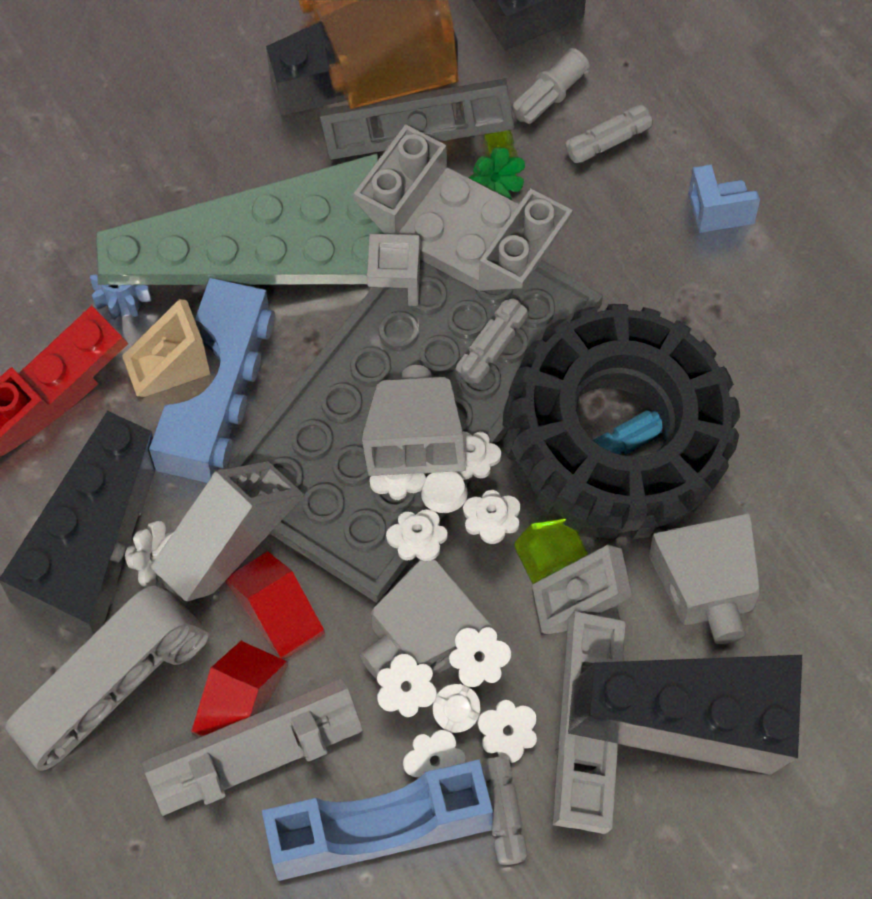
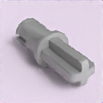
M570 48L548 71H540L536 75V82L512 104V111L516 114L518 121L531 124L554 102L560 103L566 97V90L590 69L589 61L582 52Z

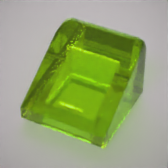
M566 519L530 524L515 541V550L533 584L588 555L577 531L564 525Z

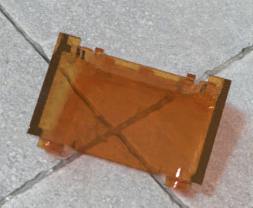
M298 0L303 14L310 13L313 21L320 19L335 55L336 63L328 65L332 86L335 93L343 91L350 109L459 82L453 22L448 0Z

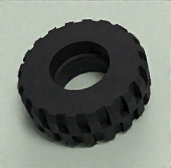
M608 304L604 311L597 312L595 307L575 311L570 323L566 319L557 320L546 328L542 340H535L530 345L509 389V396L503 411L502 425L508 430L504 439L507 458L517 460L518 462L514 475L523 489L532 488L538 496L535 503L544 512L550 514L552 510L566 518L565 526L580 532L584 526L596 530V536L605 539H615L619 532H628L631 539L649 537L656 527L667 531L680 524L689 512L694 513L704 503L729 467L728 460L736 451L739 433L733 427L740 419V408L736 397H730L729 394L734 384L727 368L718 366L714 359L717 353L705 340L700 342L690 334V327L677 319L673 323L660 317V311L643 307L641 311L629 310L627 304ZM599 388L621 389L638 396L653 411L657 412L662 420V447L654 453L643 456H624L604 449L594 442L583 429L576 412V400L582 394Z

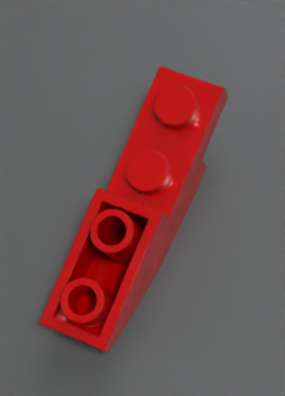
M92 305L19 373L11 366L0 376V457L38 434L83 399L99 384L93 377L129 344Z

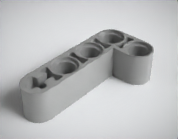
M157 586L144 588L129 599L12 714L5 724V731L37 770H47L63 760L163 661L173 665H179L188 661L206 645L210 634L173 593Z

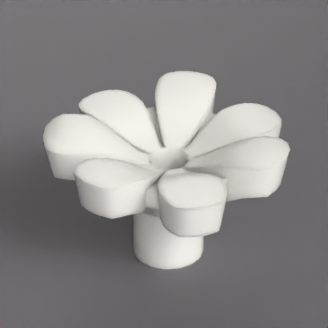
M162 521L149 523L146 529L137 531L133 538L135 545L129 546L125 552V560L128 567L138 570V582L144 587L157 586L166 589L163 585V579L150 568L173 534V532L165 534L166 526Z

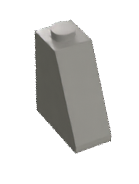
M268 461L215 471L150 568L163 579V585L169 592L186 602L211 595L294 508L304 494Z

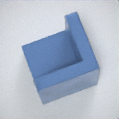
M712 164L693 167L688 195L699 233L755 224L760 204L757 191L748 192L745 182L742 180L717 184Z

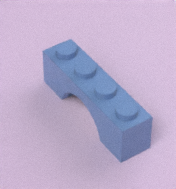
M209 278L195 322L203 345L211 350L220 360L219 370L209 387L198 396L185 402L164 406L149 448L156 471L208 483L215 471H218L219 468L225 469L227 467L232 451V439H229L233 424L240 425L243 420L247 404V397L243 394L247 382H254L257 378L261 363V354L258 352L262 339L268 340L274 326L275 312L269 310L266 290Z
M480 759L425 772L419 779L403 788L372 798L347 802H330L313 798L262 810L271 859L278 881L491 831L493 823V810Z

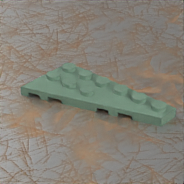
M370 155L96 232L98 285H207L209 278L240 285L368 284L370 234L384 233L354 201L353 193L377 163L378 155Z

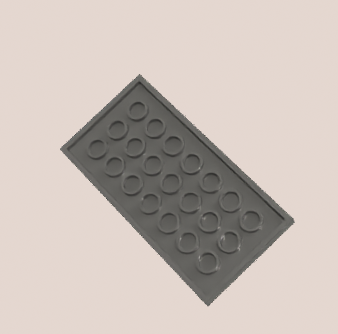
M420 260L418 306H408V288L373 287L226 469L267 461L271 463L304 495L269 534L378 603L410 561L401 559L398 554V548L389 545L386 537L388 529L398 524V517L404 512H412L416 515L422 510L430 509L422 500V491L417 493L407 492L405 498L395 500L390 497L389 493L378 494L370 487L371 476H368L362 436L377 384L384 380H401L403 370L412 365H421L428 368L432 378L445 377L450 380L462 431L468 432L472 436L477 432H484L489 436L490 443L497 445L508 431L502 425L503 411L509 396L508 392L530 345L535 340H542L546 328L557 320L566 319L570 323L575 311L588 307H595L598 311L602 305L603 295L541 260L523 288L478 291ZM512 298L518 300L521 305L527 308L528 318L520 329L515 327V336L494 364L489 363L490 370L483 380L474 384L465 382L457 374L456 365L464 354H470L469 347L489 320H495V312L502 302ZM472 477L464 480L465 485L469 483ZM436 512L439 516V520H441L442 517L445 515V513Z

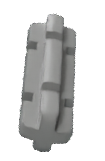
M645 105L635 106L625 111L623 115H617L587 130L586 134H579L567 140L565 143L566 150L574 163L583 162L595 156V153H601L631 138L632 134H639L651 128L653 119Z
M512 298L502 302L495 312V320H489L469 347L470 354H464L456 365L457 374L465 382L474 384L483 380L490 370L489 363L494 364L515 336V327L520 329L528 318L527 308L521 305L518 300Z
M507 757L486 759L482 761L481 767L493 810L492 833L493 836L498 837L495 840L497 860L501 865L517 864L526 860L527 849L524 835H519V832L522 831V823L515 786L510 784L513 778L510 760Z

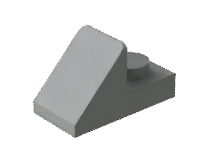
M610 545L604 546L532 585L541 633L545 634L568 631V618L574 612L620 620L617 604L632 597L622 548Z

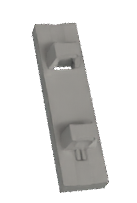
M574 612L568 618L553 825L582 829L606 834L613 828L618 743L568 734L573 681L595 662L623 661L626 621ZM574 763L596 766V768L587 773L574 771Z
M339 679L141 762V765L160 812L164 816L202 799L205 805L226 797L225 789L303 756L309 762L326 755L327 750L325 747L363 732L348 687L343 679ZM291 725L293 726V728H294V730H295V732H296V734H297V737L294 736V733H293V730H292V728H291Z

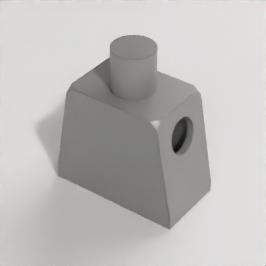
M412 365L403 370L401 380H384L377 384L362 436L368 476L466 471L462 427L449 379L445 377L432 378L428 368L421 365Z
M744 514L653 533L649 556L680 621L685 625L708 621L716 644H728L743 638L745 631L740 614L747 613L755 608L760 591L750 515Z
M435 559L431 561L420 560L372 610V629L379 637V640L361 652L359 656L365 667L376 679L381 669H390L391 661L399 654L412 656L417 665H428L432 669V676L451 667L449 655L453 650L457 649L455 646V636L461 629L472 628L479 632L484 627L492 628V625Z

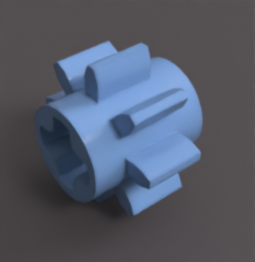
M90 275V281L93 290H95L91 296L96 309L107 306L113 320H116L118 316H138L137 310L140 308L142 301L150 302L152 299L149 287L146 285H98L97 275Z

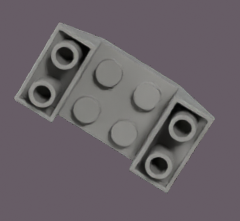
M406 124L353 193L354 201L384 234L419 235L420 260L478 291L523 288L573 215L572 209L531 188L520 204L457 173L447 167V145Z

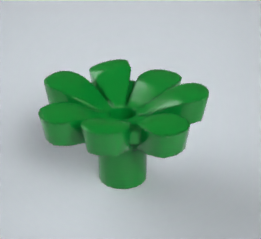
M496 147L493 149L490 158L481 156L476 161L473 168L474 174L469 179L512 200L508 191L519 192L522 189L524 179L515 174L524 170L525 161L517 156L509 158L508 149Z

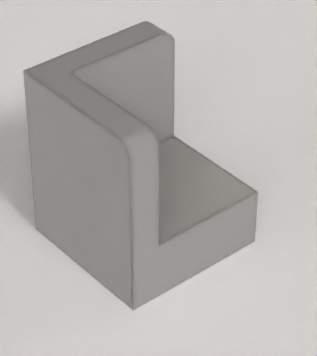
M370 234L367 269L368 287L408 288V306H418L420 283L419 235Z

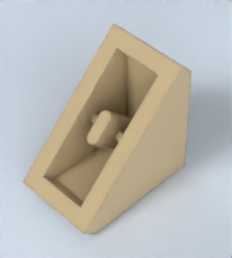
M179 299L122 355L135 393L140 397H146L210 375L203 341L187 300Z

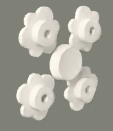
M462 431L466 471L435 472L429 474L427 478L424 473L370 477V487L375 493H389L390 497L395 500L405 498L407 492L417 493L422 491V500L430 509L422 510L416 515L412 512H404L398 517V524L388 529L386 533L387 542L390 546L398 548V554L401 559L411 560L415 556L422 561L435 559L440 553L439 544L444 543L448 537L447 530L443 526H439L440 520L436 512H453L462 505L464 515L468 518L465 522L466 531L473 535L480 533L481 539L486 543H499L504 539L505 533H514L519 529V519L517 516L520 513V502L515 497H501L497 491L488 490L483 494L482 498L472 497L466 501L468 491L464 480L471 478L473 475L477 478L487 477L490 474V467L498 464L501 460L500 448L490 443L489 436L486 433L477 432L472 436L468 432Z
M484 627L479 632L472 628H463L455 636V646L457 649L450 653L449 663L452 667L459 669L458 676L464 685H448L437 694L436 688L429 682L433 674L432 669L426 664L417 665L415 659L408 654L395 656L391 661L390 669L383 668L378 672L377 682L382 688L377 694V701L381 708L386 711L399 710L401 715L412 717L417 713L418 706L427 707L433 703L434 718L444 729L435 731L430 737L425 734H419L413 739L412 745L414 750L409 751L403 758V768L410 776L419 779L425 772L465 763V754L462 750L455 748L456 740L450 732L466 731L477 720L479 730L485 735L481 742L483 749L489 753L497 752L499 757H507L510 763L516 762L522 757L524 748H532L536 744L537 736L531 730L536 724V714L530 707L524 705L515 707L513 702L501 700L496 705V710H486L480 714L479 698L469 688L480 685L483 680L489 683L497 682L501 677L500 667L505 666L511 658L509 646L502 641H497V633L490 627ZM480 651L482 653L481 660L476 661L474 655L476 652ZM404 681L409 682V689L406 691L401 689V684ZM509 725L511 731L509 734L505 735L503 733V728ZM436 755L438 762L435 765H431L430 759Z

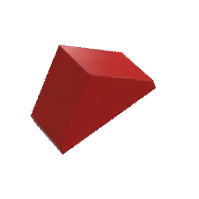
M265 552L238 569L225 581L279 658L285 660L325 634L323 626L293 571L270 552Z
M242 640L239 641L210 668L191 730L192 734L200 738L264 711L288 666V662Z

